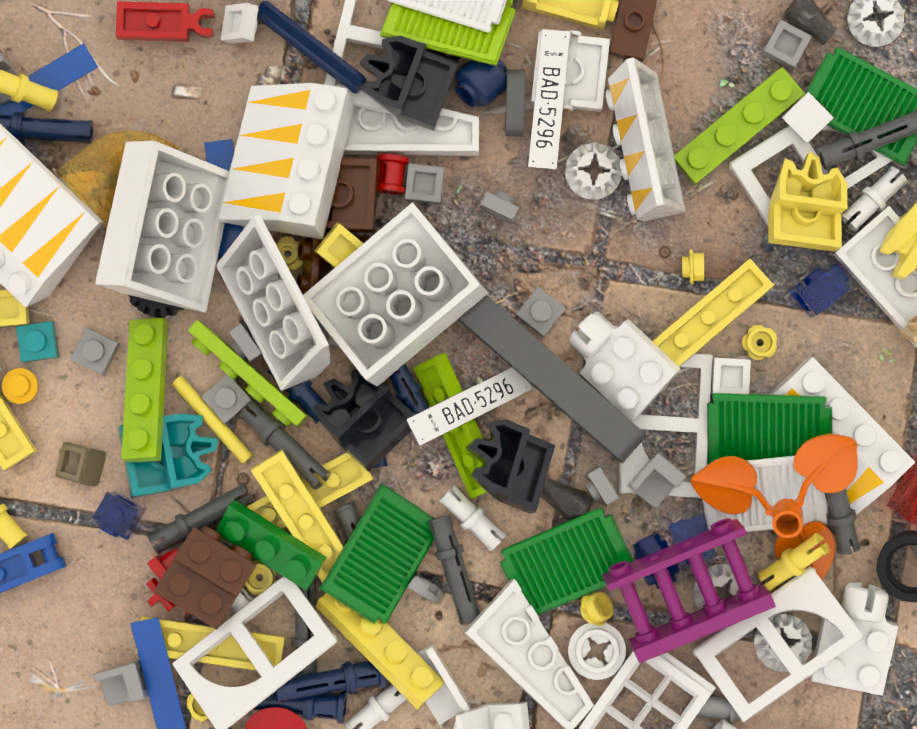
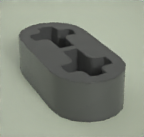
M507 69L505 136L523 137L525 69Z

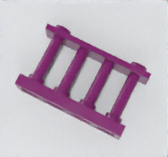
M730 518L719 520L713 523L708 531L631 563L628 561L618 562L608 569L609 572L602 574L609 591L620 588L637 629L635 637L628 640L639 664L776 607L767 588L763 584L757 585L752 583L735 540L747 534L745 527L737 518L734 520ZM722 545L739 588L736 595L726 599L718 597L701 553ZM688 559L705 602L702 609L693 613L684 611L667 567ZM650 574H654L671 615L669 623L657 628L650 625L633 581Z

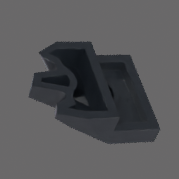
M401 35L382 39V47L386 57L367 54L359 62L361 67L377 78L375 82H366L361 91L396 117L434 131L459 62L425 50V44Z
M353 370L351 373L352 383L348 387L336 379L323 383L332 398L329 405L319 403L312 407L321 424L342 449L369 472L412 431L407 419L416 414L392 394L390 388L383 382L379 386H375L366 381L358 370Z
M507 419L491 422V441L476 438L466 447L482 463V466L475 468L470 476L496 500L526 513H535L555 445L530 435V429Z

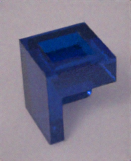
M702 513L669 525L674 544L709 530L705 516ZM715 548L701 553L703 560L717 556ZM686 559L677 564L683 567L689 565V562Z

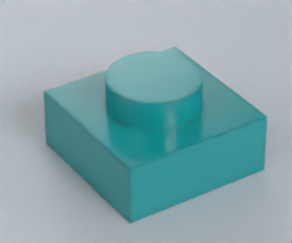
M49 321L16 327L21 362L26 363L59 358L55 322Z

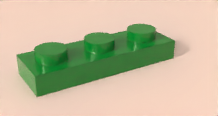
M236 500L228 505L216 530L223 539L247 550L253 555V558L306 591L312 586L327 558Z

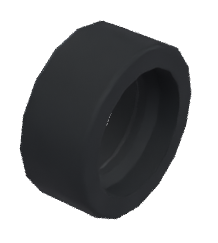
M908 530L894 535L884 544L877 557L876 572L880 584L890 595L901 601L916 603L917 587H907L899 583L891 570V559L897 550L907 545L917 546V531Z

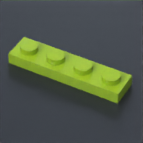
M781 67L675 154L676 165L695 186L803 97L804 91L788 72Z
M164 318L129 320L121 459L126 463L161 461L168 321Z
M197 320L188 331L195 337L191 343L206 356L212 351L222 360L218 366L232 379L239 375L249 384L245 390L258 402L262 403L265 399L276 408L272 414L284 425L289 427L293 423L300 427L309 417L308 414L294 402H291L283 392L250 363L242 359L234 349L203 322Z
M446 352L413 367L430 407L463 392ZM474 418L442 434L470 499L487 493L470 476L475 468L482 466V463L466 449L467 445L474 439H483Z

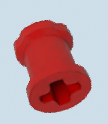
M378 154L377 160L380 162L377 192L404 195L406 189L403 187L405 165L409 164V158L395 154Z

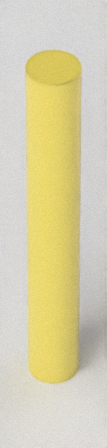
M182 375L171 384L198 415L203 416V421L242 464L246 463L253 456L250 450L223 423Z

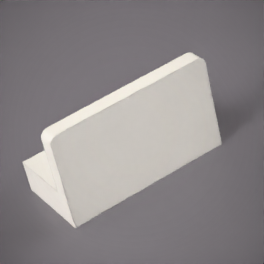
M431 643L418 651L417 654L445 682L426 701L438 724H443L462 711L471 710L469 701L434 644Z

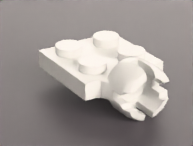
M596 311L584 318L578 325L580 330L576 331L574 329L569 338L570 344L584 356L586 362L580 374L632 422L640 416L681 370L629 319L618 327L614 326L600 312Z
M851 582L846 585L841 607L864 638L809 677L811 681L883 696L899 627L895 622L887 621L885 618L889 600L885 590L870 584L865 589L862 588V583ZM822 618L814 658L845 637L839 629L824 618Z

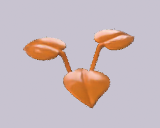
M825 434L813 437L803 443L795 454L793 465L797 473L807 478L803 481L795 500L782 499L774 506L769 504L758 489H754L757 483V473L754 467L743 458L737 456L718 458L692 476L691 484L696 493L709 505L724 513L740 514L748 511L752 504V495L755 496L764 507L766 515L772 516V527L778 535L775 542L777 559L781 558L782 552L786 549H794L812 537L813 534H820L824 540L815 545L813 550L827 542L830 552L807 566L806 569L810 566L815 568L817 575L823 580L834 559L835 538L829 527L820 521H811L803 526L802 506L811 483L821 492L836 493L846 489L853 482L858 468L857 442L848 436Z

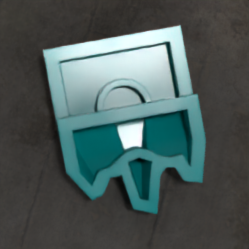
M183 413L163 416L161 461L127 463L124 461L131 498L170 492L198 484L212 471L209 465L200 461L199 456L216 451L219 439L199 437L195 434V429L202 425L203 416ZM120 425L118 430L122 446L123 425Z

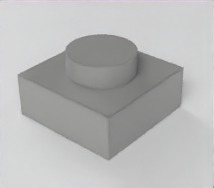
M780 20L762 54L793 70L812 36Z
M409 163L405 201L441 205L444 167Z
M497 190L494 195L486 191L480 204L481 210L510 224L513 223L519 207L513 204L515 201L513 197Z
M537 287L515 316L544 337L566 308L540 287Z
M240 323L229 331L234 338L231 345L242 359L247 357L249 361H258L263 357L247 324Z
M85 328L70 360L105 376L120 343L89 328Z
M227 374L201 396L224 424H227L253 401L236 380Z
M596 467L585 474L589 482L585 483L584 486L595 503L602 500L604 505H608L619 498L600 467Z

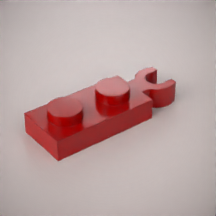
M117 1L116 38L118 40L189 42V32H196L203 38H211L214 36L213 29L202 28L200 24L205 18H215V13L211 9L202 8L194 14H190V5L188 3Z

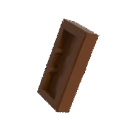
M620 0L609 49L610 55L628 59L634 57L638 61H644L657 0Z

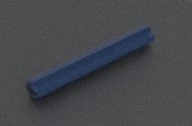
M262 1L260 3L257 14L260 21L352 93H359L361 91V88L367 82L362 73L269 1Z

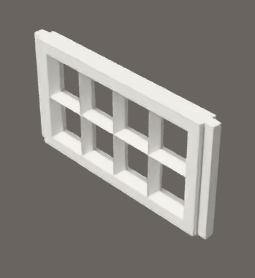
M632 652L578 729H595L606 712L628 729H643L640 727V724L652 707L675 723L672 729H688L716 687L666 652L645 661L665 676L654 693L650 695L630 680V677L640 665L634 652ZM670 681L693 696L681 716L658 700ZM624 686L647 702L634 721L611 706Z

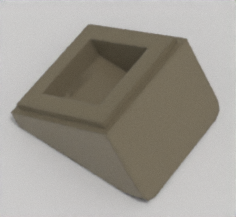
M63 442L55 477L79 484L98 486L106 452Z

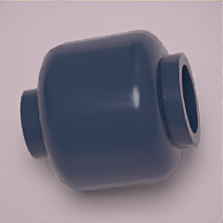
M470 59L457 71L455 76V91L458 97L470 107H487L507 88L506 66L500 59L497 66Z

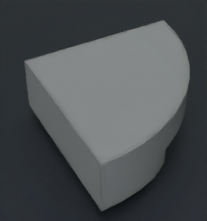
M415 574L408 585V588L436 604H439L445 595L444 590L419 574Z

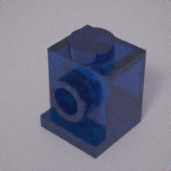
M834 264L825 271L818 267L803 279L806 286L803 287L801 283H798L791 287L789 292L807 315L812 318L825 310L851 290V288L846 283L849 281V278L845 271L838 264Z
M116 491L107 492L92 518L97 520L96 523L99 524V528L107 534L129 540L146 508Z

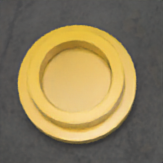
M16 368L9 371L3 378V394L12 403H28L38 393V379L30 370Z

